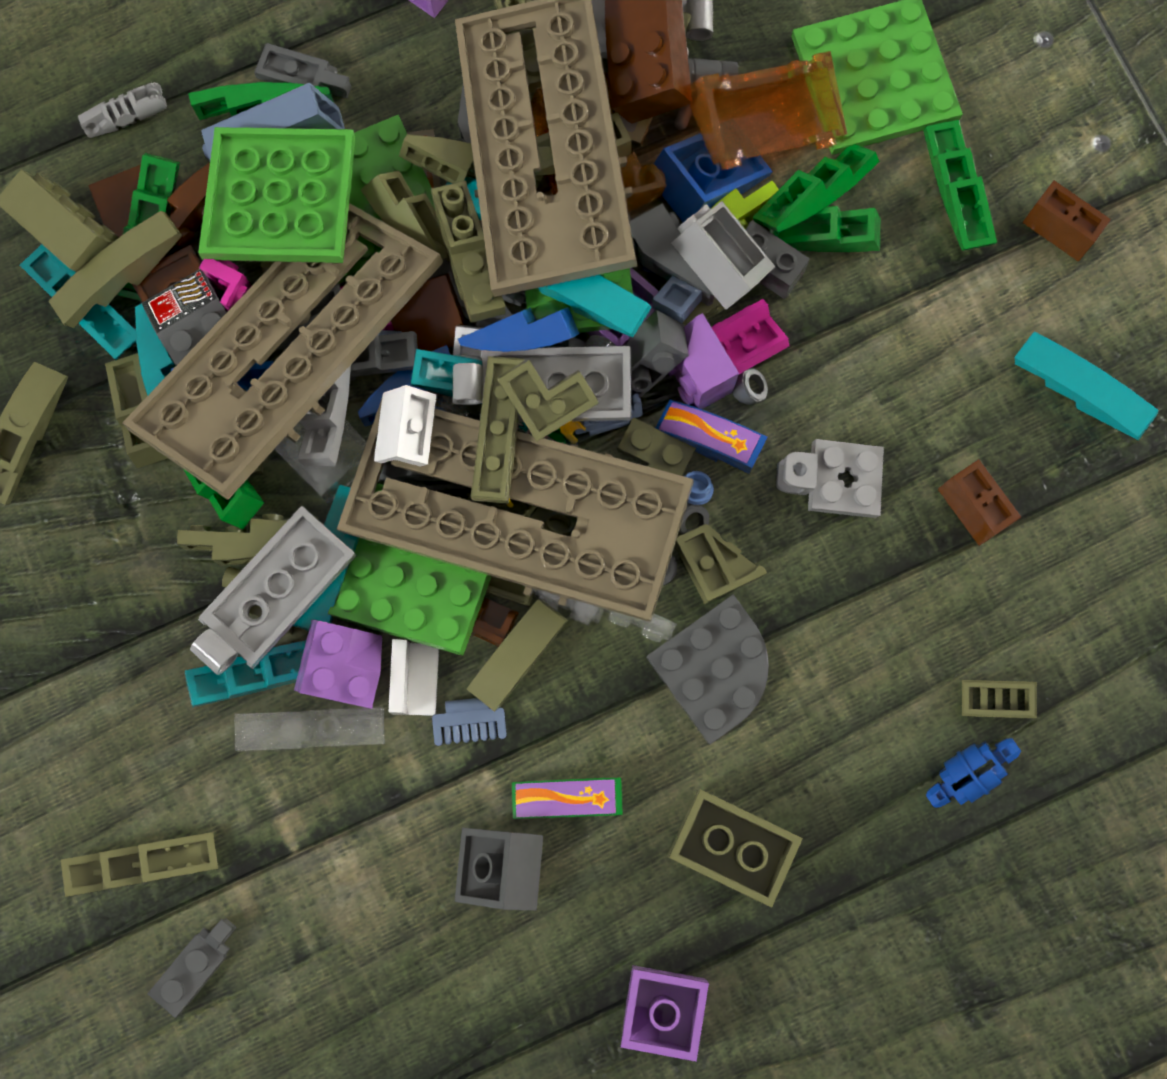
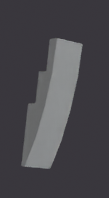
M351 365L317 401L319 406L325 409L322 415L318 416L309 410L299 421L306 429L297 459L304 468L336 465L344 431Z

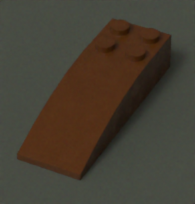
M605 0L606 50L612 109L633 124L693 104L682 0Z

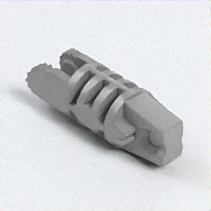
M151 82L128 91L127 95L120 94L118 98L115 99L113 97L107 103L105 101L101 102L78 116L82 129L89 138L115 132L119 130L118 127L120 126L125 128L129 123H136L137 119L142 121L164 111L167 103L162 96L161 85Z

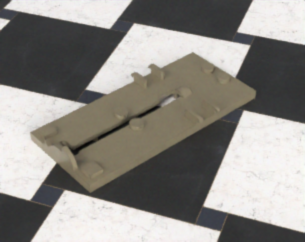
M534 0L455 19L477 190H474L475 197L479 198L482 219L479 222L483 229L490 287L494 297L637 267L626 198L631 197L633 192L632 187L624 188L621 168L627 165L626 156L619 158L592 0ZM536 27L533 29L555 168V179L558 192L552 196H547L542 192L537 193L535 172L541 171L522 39L520 32L505 35L504 33Z
M349 203L343 263L275 261L122 422L128 431L229 500L285 437L295 443L301 438L293 428L309 410L318 416L322 415L325 409L319 406L317 401L442 265L441 255ZM359 236L382 248L379 253L376 251L354 276L346 277L347 284L307 327L302 326L299 328L300 335L258 380L254 378L250 381L252 386L247 392L237 384L255 363L262 365L298 325H303L310 320L311 311L368 251L366 245L357 241Z
M381 399L337 530L355 537L524 585L523 594L531 596L534 589L560 596L559 605L566 606L569 598L644 621H652L693 487V479L614 458L613 455L608 453L603 455L581 449L575 444L570 446L545 438L536 442L533 435L517 431L509 499L577 517L576 526L572 531L571 537L542 529L543 521L387 477L382 491L375 492L384 463L374 461ZM435 409L428 465L416 466L398 460L391 461L392 466L472 488L480 421Z

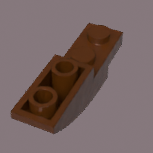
M210 163L188 178L167 199V202L174 211L170 219L182 235L169 250L173 254L191 243L194 232L202 224Z

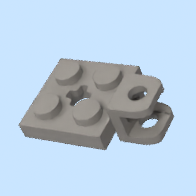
M815 439L812 442L811 453L793 452L777 463L776 487L778 490L789 494H809L808 511L877 518L881 516L884 447ZM845 470L849 471L850 475L854 478V482L850 483L849 488L844 487V481L838 480V474H843Z

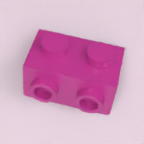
M204 259L199 267L217 289L225 292L220 303L227 311L252 287L247 277L237 271L239 267L229 260L216 261L214 259Z
M764 299L745 307L742 311L711 327L739 374L789 347L788 337L770 317L769 307Z

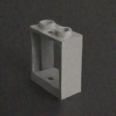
M722 201L712 209L706 204L697 213L689 217L677 228L681 234L671 242L726 310L775 268V265Z

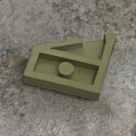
M707 524L691 530L676 539L675 548L704 604L767 574L764 567L760 564L756 566L740 554L742 551L731 542L724 541L720 534Z

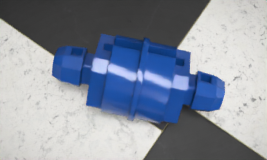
M1006 738L996 743L995 746L997 748L994 750L989 747L986 741L978 746L973 743L963 751L959 750L956 752L957 755L944 762L945 768L939 771V775L944 783L940 784L937 782L926 793V797L933 807L937 808L951 802L950 797L953 795L960 805L968 800L973 803L983 795L990 794L989 791L1002 784L1001 779L1008 775L1002 763L1005 761L1008 764L1011 763L1021 752L1013 738ZM990 759L993 760L992 763H989L988 765H986L985 767L976 772V769L987 763V761H989ZM968 774L971 775L957 786L954 785V783L958 782Z

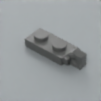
M269 43L265 44L254 72L257 79L266 82L311 83L313 86L328 87L332 95L348 98L352 88L349 77L337 74V68L330 66L328 61Z
M225 918L224 920L221 919L211 932L203 928L188 943L148 992V995L174 1018L179 1017L227 958L226 954L230 948L224 943L237 927Z

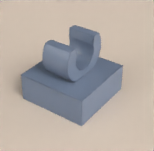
M672 276L652 299V306L655 310L683 323L701 302L702 291Z

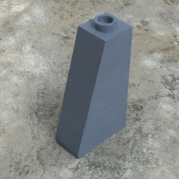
M307 83L201 130L205 143L202 145V149L206 159L210 162L215 127L345 129L339 107L311 83Z

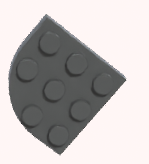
M734 594L646 656L649 663L708 745L715 742L748 717L759 703L767 683L769 664L764 639Z

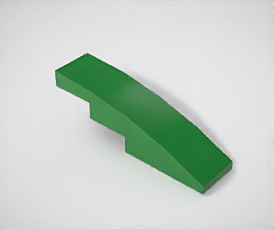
M256 82L219 86L191 92L188 95L198 119L203 120L229 112L231 116H235L305 84ZM314 86L334 103L328 87Z
M954 120L926 126L923 132L944 206L961 250L965 251L995 245L997 239L982 176L977 177L971 148H966L960 121Z
M854 144L847 147L835 160L825 156L808 174L797 170L752 217L754 222L779 233L805 221L836 201L880 162L877 153Z
M148 153L142 155L138 186L133 191L128 225L124 227L123 234L160 211L165 212L170 218L172 208L167 199L175 192L180 162ZM129 282L117 294L142 301L133 285Z

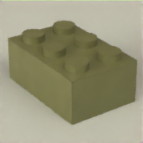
M21 169L0 194V207L68 268L77 272L101 250L119 238L107 226H101L93 220L96 216L80 203L76 204L69 198L71 194L54 181L52 183L39 172L33 176Z
M700 789L697 790L667 857L772 908L803 838Z

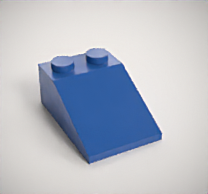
M732 120L663 148L646 175L681 221L685 222L706 204L712 208L735 188L742 195L769 177L773 171Z

